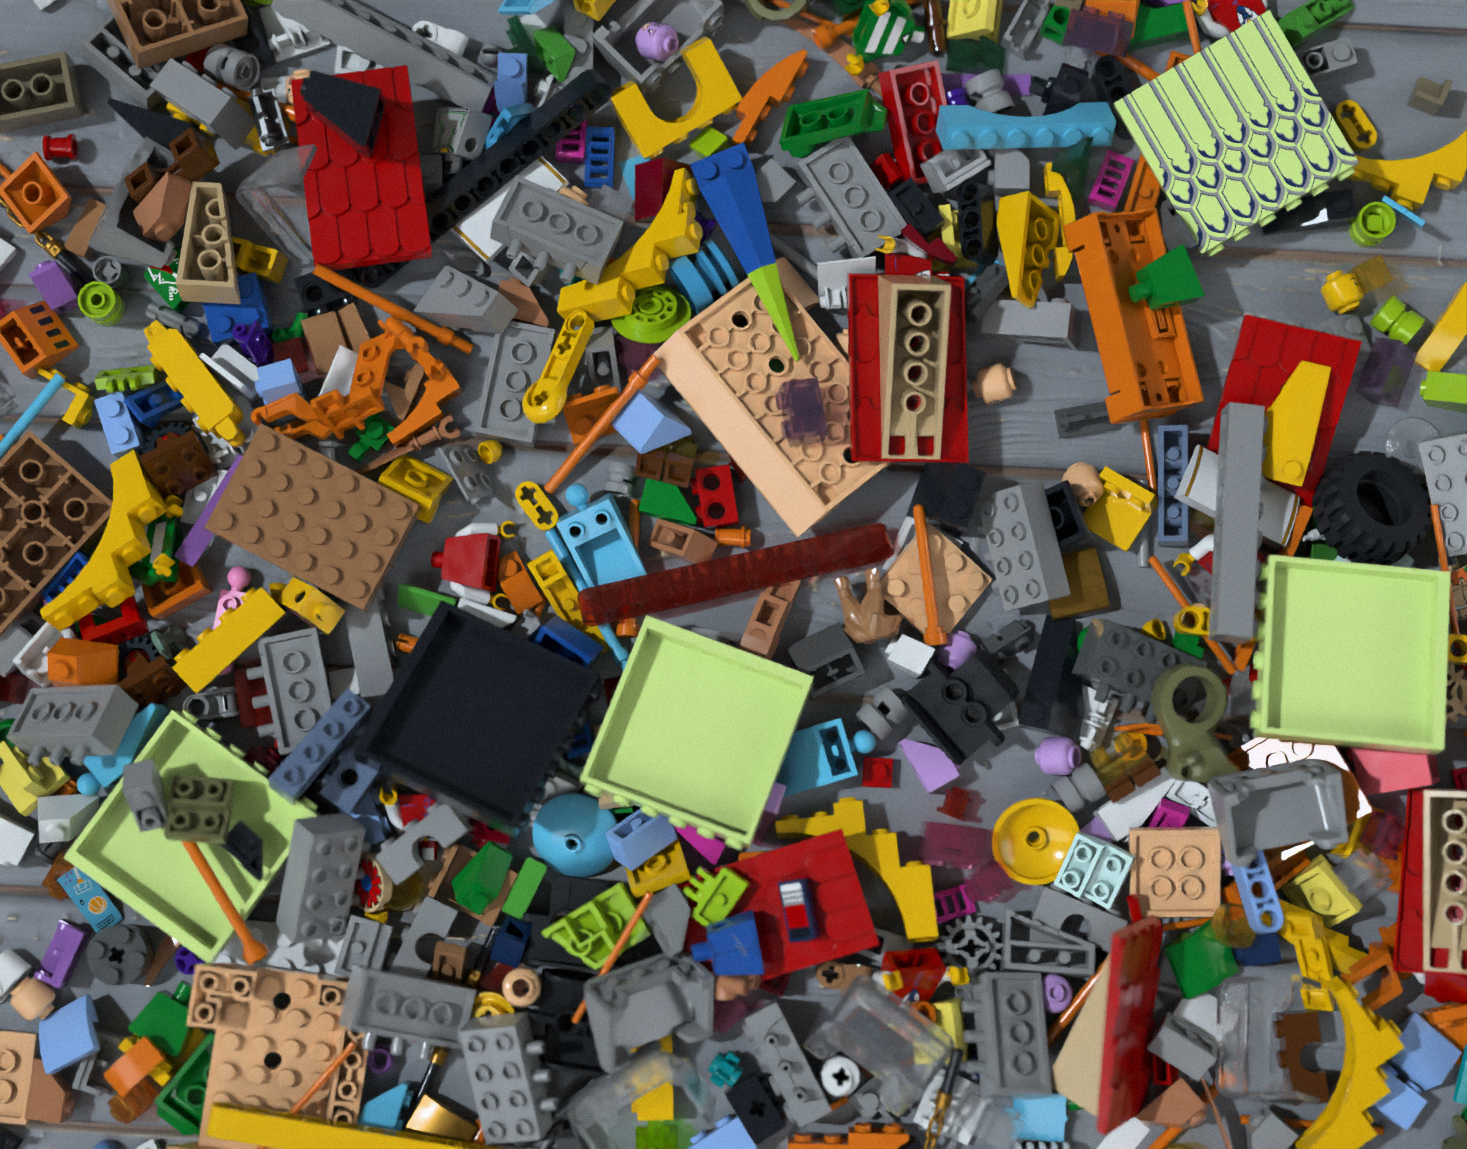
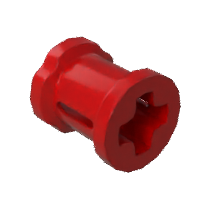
M68 134V137L51 138L50 135L43 136L42 147L46 161H52L53 158L69 157L71 160L77 159L78 144L74 134Z

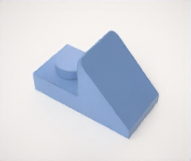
M498 52L497 82H494L498 111H502L504 107L515 104H527L528 54Z

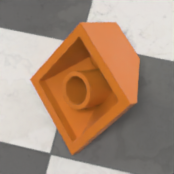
M60 637L47 652L48 680L55 687L116 685L119 683L118 645Z

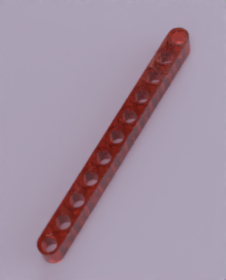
M874 523L589 587L577 594V601L583 624L586 626H598L881 562L889 559L894 554V549L886 525Z

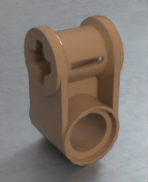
M829 960L817 964L815 976L824 987L853 995L869 997L874 967L854 962L847 963ZM829 966H832L837 975L826 981L822 971H827Z

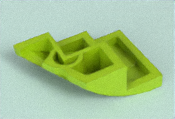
M621 881L544 929L542 934L546 938H551L564 946L567 952L574 956H579L584 963L596 970L605 964L638 906ZM643 916L639 919L618 956L653 933Z

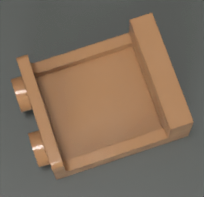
M454 842L452 847L445 848L440 859L444 864L439 874L433 873L427 885V888L431 890L428 896L438 899L492 928L496 925L503 910L502 907L519 872L509 867L499 895L481 915H478L457 903L451 882L478 852L458 842Z

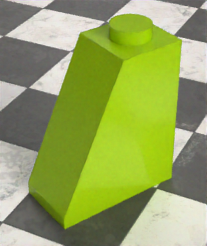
M1428 371L1427 379H1422L1420 397H1423L1427 406L1467 413V375Z

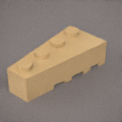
M192 181L176 278V286L182 301L241 304L228 202L221 183Z

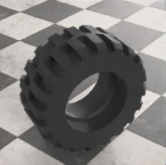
M1371 451L1352 453L1341 460L1317 484L1312 498V506L1315 507L1312 513L1314 521L1318 522L1317 530L1320 535H1324L1327 539L1325 543L1330 548L1334 547L1338 551L1337 555L1343 559L1349 558L1352 563L1390 566L1394 562H1398L1420 544L1426 537V533L1430 530V517L1432 513L1430 505H1428V501H1430L1428 492L1423 490L1421 479L1419 477L1416 478L1411 473L1413 470L1408 465L1403 466L1400 464L1399 459L1393 456L1388 458L1386 453L1376 451L1373 454ZM1357 494L1367 497L1377 505L1385 518L1386 525L1375 521L1364 511Z

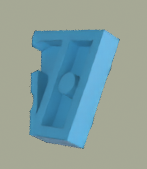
M529 103L504 107L487 133L483 147L486 150L533 113L536 110L534 106Z

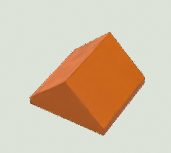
M34 152L0 185V195L29 234H34L68 216L71 196L38 152Z
M180 560L176 582L158 581L152 586L140 582L150 615L160 620H164L213 592L197 562L194 567H191Z

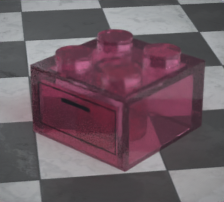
M922 821L917 856L924 857L923 863L944 866V861L953 862V868L973 871L974 865L981 866L986 830Z

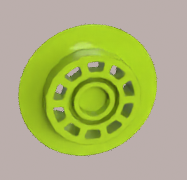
M654 285L635 290L632 313L611 318V322L619 334L631 341L643 344L662 343L667 341L679 328L690 321L691 308L687 299L676 290Z

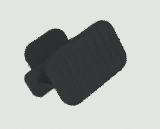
M980 648L952 674L935 656H932L926 665L930 673L901 697L902 704L908 713L914 717L915 721L920 724L922 729L927 732L928 736L933 739L955 765L960 766L965 759L989 739L997 747L1004 742L1005 736L991 721V718L1011 701H1014L1020 692L1016 683L1004 672V669L998 665V662L991 657L989 652ZM956 683L960 685L963 694L961 696H953L949 692V684ZM968 707H979L982 711V718H972L968 713Z
M554 875L549 915L523 913L522 921L533 922L527 963L530 965L599 973L602 967L596 970L584 963L579 956H574L567 952L564 946L551 938L543 936L542 931L555 923V917L558 914L571 913L613 887V882ZM619 956L616 958L609 972L617 970Z
M544 968L542 970L544 980L538 1009L526 1008L525 1010L528 1013L529 1020L549 1024L545 1051L543 1054H540L539 1059L544 1065L555 1070L602 1076L604 1071L601 1069L593 1032L588 1031L590 1020L587 1009L578 1024L571 1021L566 1027L559 1026V1020L564 1014H571L573 1018L584 999V984L596 976Z

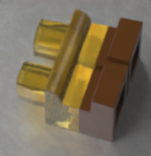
M683 437L644 454L638 452L634 475L660 481L665 466L662 482L688 488L697 444H694L693 438Z
M1126 730L1113 738V741L1120 750L1117 754L1110 757L1103 745L1089 753L1095 766L1093 768L1094 772L1113 804L1136 790L1122 765L1126 767L1138 788L1162 774L1140 741H1135Z

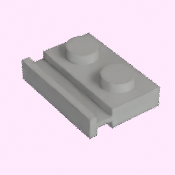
M352 914L334 973L350 977L353 964L382 969L394 926Z

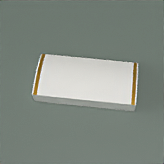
M542 156L518 174L522 178L557 193L562 187H566L569 184ZM514 178L450 229L460 241L487 264L506 247V245L490 239L492 221Z
M1197 445L1174 498L1215 518L1219 455ZM1266 479L1263 490L1260 491V502H1263V515L1259 520L1258 531L1262 532L1261 542L1276 550L1286 547L1296 519L1300 497Z

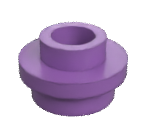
M376 1044L372 1051L368 1050L366 1066L372 1073L385 1074L394 1066L395 1055L390 1053L391 1048L389 1046ZM378 1053L385 1056L386 1061L384 1064L376 1062L375 1057Z

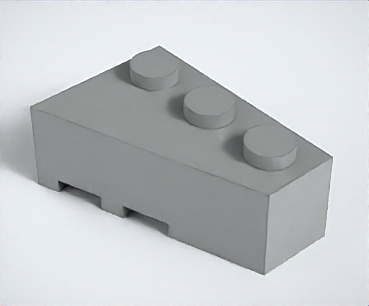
M111 14L81 42L82 57L139 107L152 110L163 100L150 86L161 69L158 64H154L138 70L113 14Z
M170 58L150 86L163 99L191 119L194 118L205 125L206 129L215 135L217 133L230 147L237 150L255 126L254 120L236 102L238 97L226 87H223L222 90L218 89V84L206 74H203L201 77L198 76V71L186 61L180 64Z
M448 265L444 266L413 310L416 315L439 327H451L453 330L469 328L475 332L503 333L518 311L498 291Z
M998 295L983 313L981 333L989 340L1024 344V341L1042 342V346L1051 347L1052 343L1069 344V350L1078 351L1082 317L1074 306L1069 303V300L1053 298L1051 302H1040V299L1037 298L1034 307L1028 309L1017 300H1012L1009 296Z
M1006 909L1002 913L1001 943L1003 947L1001 948L1000 972L1041 973V975L1057 974L1062 977L1090 978L1094 975V944L1063 931L1050 928L1034 919L1031 920L1016 914L1012 910Z

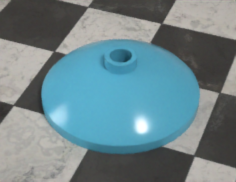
M580 792L560 794L547 801L539 810L533 824V843L540 858L554 871L570 877L592 876L604 870L614 860L605 832L617 825L618 820L611 809L601 810L598 805V798ZM574 839L578 845L572 846L568 840Z

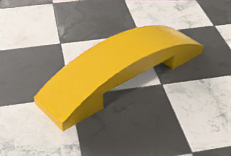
M1051 162L1046 163L1043 168L1045 197H1057L1063 247L1055 248L1052 257L1055 282H1061L1073 257V253H1068L1062 227L1076 221L1068 187L1057 168Z
M550 549L526 563L557 616L605 647L600 655L610 650L600 629L553 550Z
M1283 911V925L1287 939H1293L1302 975L1299 989L1304 1009L1334 1011L1335 997L1326 983L1333 978V968L1328 944L1320 923L1312 913Z

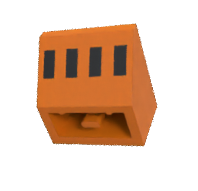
M45 300L13 310L0 320V343L22 374L32 380L40 375L37 373L39 368L45 371L80 347L62 320L50 309Z

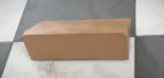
M92 198L89 199L63 246L67 251L87 261L91 259L95 250L87 246L106 204Z
M352 302L336 312L347 349L358 354L361 343L372 338L356 304Z
M335 311L326 312L301 321L318 375L328 374L339 345L347 348Z

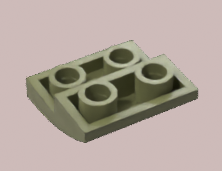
M174 775L168 798V804L171 808L164 832L165 838L174 841L226 844L232 813L234 780Z

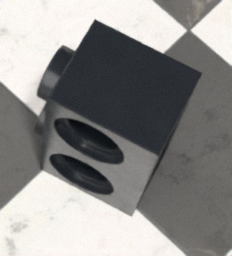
M353 268L333 270V272L359 285ZM312 272L293 279L303 308L309 316L331 312L330 309L338 306L344 308L352 302L357 304L358 299H360L346 291H337V286L312 274ZM314 290H322L323 295L319 301H310V294Z

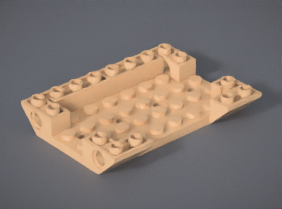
M784 256L777 259L776 263L799 355V362L794 360L749 277L679 328L654 355L661 360L657 367L789 529L799 538L841 505L849 495L881 470L887 469L894 462L858 461L852 464L844 459L843 452L850 449L849 362L807 313L820 303V300ZM737 314L743 315L747 319V326L742 328L735 326L732 322V317ZM773 359L780 360L784 364V371L780 373L773 372L769 367V361ZM810 404L817 405L821 409V416L818 418L810 417L806 412V406Z
M235 963L196 964L186 1026L216 1029L199 1139L197 1142L168 1145L167 1149H256L259 1145L217 1139L206 1135L211 1103L226 1102L288 1113L351 1041H354L357 1047L297 1114L357 1124L368 1050L362 1049L365 1033L348 1030L339 1025L350 977ZM284 992L291 997V1002L287 1007L278 1008L274 1005L273 999L278 993ZM270 1052H276L282 1057L280 1064L276 1067H268L264 1063L265 1056ZM267 1147L266 1149H278V1148Z

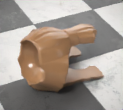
M874 568L864 571L866 581L862 587V591L865 594L862 603L853 597L849 588L850 581L847 576H840L834 580L845 619L843 623L846 626L843 631L857 644L860 642L868 645L879 640L897 636L904 616L888 606L883 600L880 590V571Z

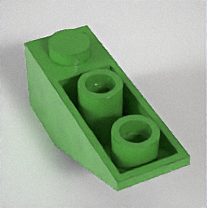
M1310 0L1287 13L1278 22V25L1294 50L1355 7L1350 0Z

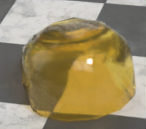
M417 871L398 885L392 880V896L389 903H385V905L390 909L399 911L409 910L414 907L424 893V881L420 873Z
M1229 902L1224 903L1215 910L1211 920V930L1216 941L1224 947L1246 949L1252 945L1256 937V932L1251 929L1242 905Z

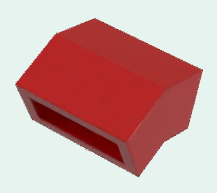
M1152 1053L1154 1085H1173L1179 1080L1178 1068L1166 1061L1167 1078H1163L1162 1058Z

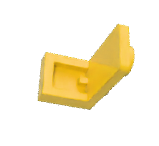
M51 367L48 372L41 368L37 371L38 374L48 380H51L56 373L64 379L66 378V375ZM75 381L72 386L64 382L61 387L74 393L76 396L62 420L80 430L81 426L86 425L92 417L93 410L91 409L95 404V398L89 395L91 389Z

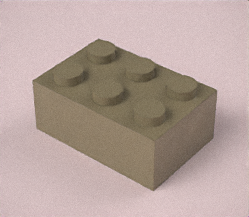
M65 51L0 64V133L84 116L75 64Z

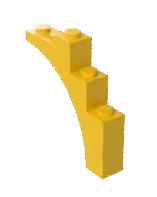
M1467 130L1456 140L1437 151L1416 158L1393 161L1356 156L1359 163L1353 168L1355 173L1347 177V179L1355 182H1360L1361 180L1372 184L1374 189L1387 192L1390 190L1392 191L1390 199L1410 212L1416 211L1423 205L1431 182L1434 183L1435 187L1442 190H1454L1462 183L1467 169Z
M685 168L674 170L670 190L652 224L629 250L605 268L598 285L584 279L578 283L561 288L557 312L564 320L576 310L584 311L594 322L631 314L633 301L635 300V290L665 283L666 273L669 268L668 259L699 252L703 231L701 225L694 219L696 216L695 206L697 195L699 194V186L696 179ZM585 320L579 321L575 327L583 325Z
M134 449L110 464L113 478V502L109 521L92 557L75 580L59 596L40 609L42 619L60 632L105 603L112 609L136 593L128 567L152 552L144 526L166 513L167 508L159 489L140 460L139 456L141 455Z
M855 797L839 799V803H833L834 815L828 816V812L811 813L809 818L800 819L799 815H785L781 817L780 821H775L777 838L809 839L842 828L850 855L864 863L882 881L893 897L903 919L908 943L938 940L930 864L923 865V861H911L905 863L906 867H900L896 832L890 833L889 829H877L872 831V835H866L863 800L856 801Z
M1335 976L1326 983L1338 1003L1344 1024L1345 1052L1343 1068L1336 1089L1325 1109L1314 1123L1293 1142L1297 1149H1358L1374 1138L1377 1134L1371 1127V1124L1375 1121L1366 1109L1391 1092L1384 1082L1388 1079V1076L1380 1065L1405 1048L1398 1038L1402 1033L1391 1019L1386 1022L1379 1014L1374 1016L1366 1004L1360 1006L1356 1000L1360 995L1349 981L1344 984Z

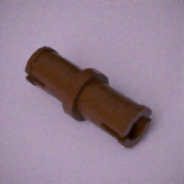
M922 0L926 20L923 26L928 34L929 54L939 55L948 52L944 32L946 19L942 18L940 0Z

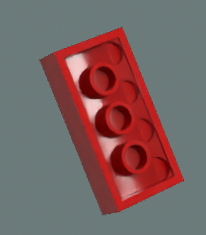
M938 60L878 73L884 106L888 112L887 120L896 163L904 175L900 179L901 184L910 177L916 184L928 182L920 164L943 151L936 132L939 107L946 106L947 101Z

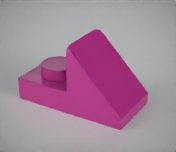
M1161 798L1149 815L1145 827H1183L1189 817L1190 808Z

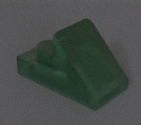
M518 15L507 19L510 29L506 30V34L513 48L503 53L528 54V72L537 75L544 74L543 65Z
M980 35L978 43L949 40L946 71L980 75L992 69H999L1001 76H1003L1006 48Z
M1087 136L1075 145H1071L1055 155L1051 171L1068 175L1066 185L1071 187L1070 195L1072 200L1081 201L1087 180L1093 137Z

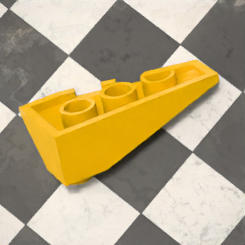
M1025 191L999 198L996 218L1011 295L1029 309L1034 307L1041 288L1042 278L1040 275L1042 270L1049 266L1050 260L1047 257L1049 251L1055 249L1058 241L1060 215L1031 192Z

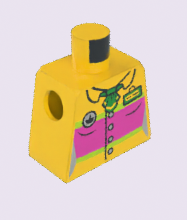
M292 577L276 599V602L310 627H316L319 633L327 635L331 633L345 613L342 607L318 589ZM303 592L304 598L296 603L298 596Z

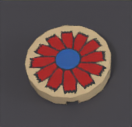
M375 852L360 854L358 868L364 869L365 876L363 879L355 880L353 894H358L360 899L357 906L365 912L383 910L385 908L384 904L389 903L392 896V879L375 856L378 854Z

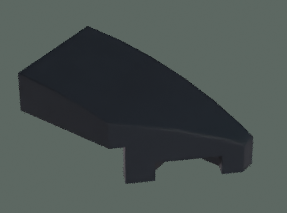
M239 820L228 832L226 844L220 845L260 882L263 879V840L243 821Z

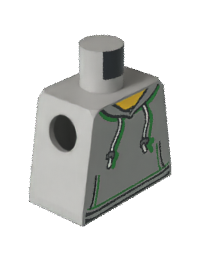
M437 108L432 150L434 153L446 157L444 173L456 175L462 169L463 160L473 161L481 155L492 121L491 115L470 108Z

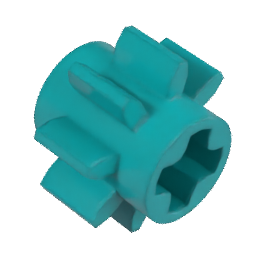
M730 1050L726 1056L719 1051L707 1068V1071L713 1074L709 1081L719 1088H722L725 1083L732 1087L744 1070V1068L738 1065L741 1058Z

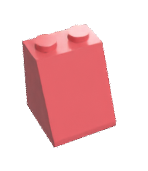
M1346 746L1349 761H1354L1356 773H1353L1365 795L1428 786L1441 781L1436 755Z

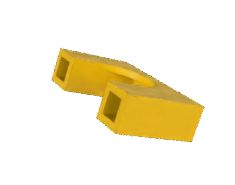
M702 37L680 50L684 61L695 79L697 88L693 106L680 118L663 120L656 117L650 110L638 86L632 81H628L612 91L609 102L641 157L653 159L664 152L663 147L672 142L678 144L689 137L688 132L696 127L698 130L703 129L713 123L712 118L720 113L726 115L738 107L736 103L740 102L742 97L710 38Z

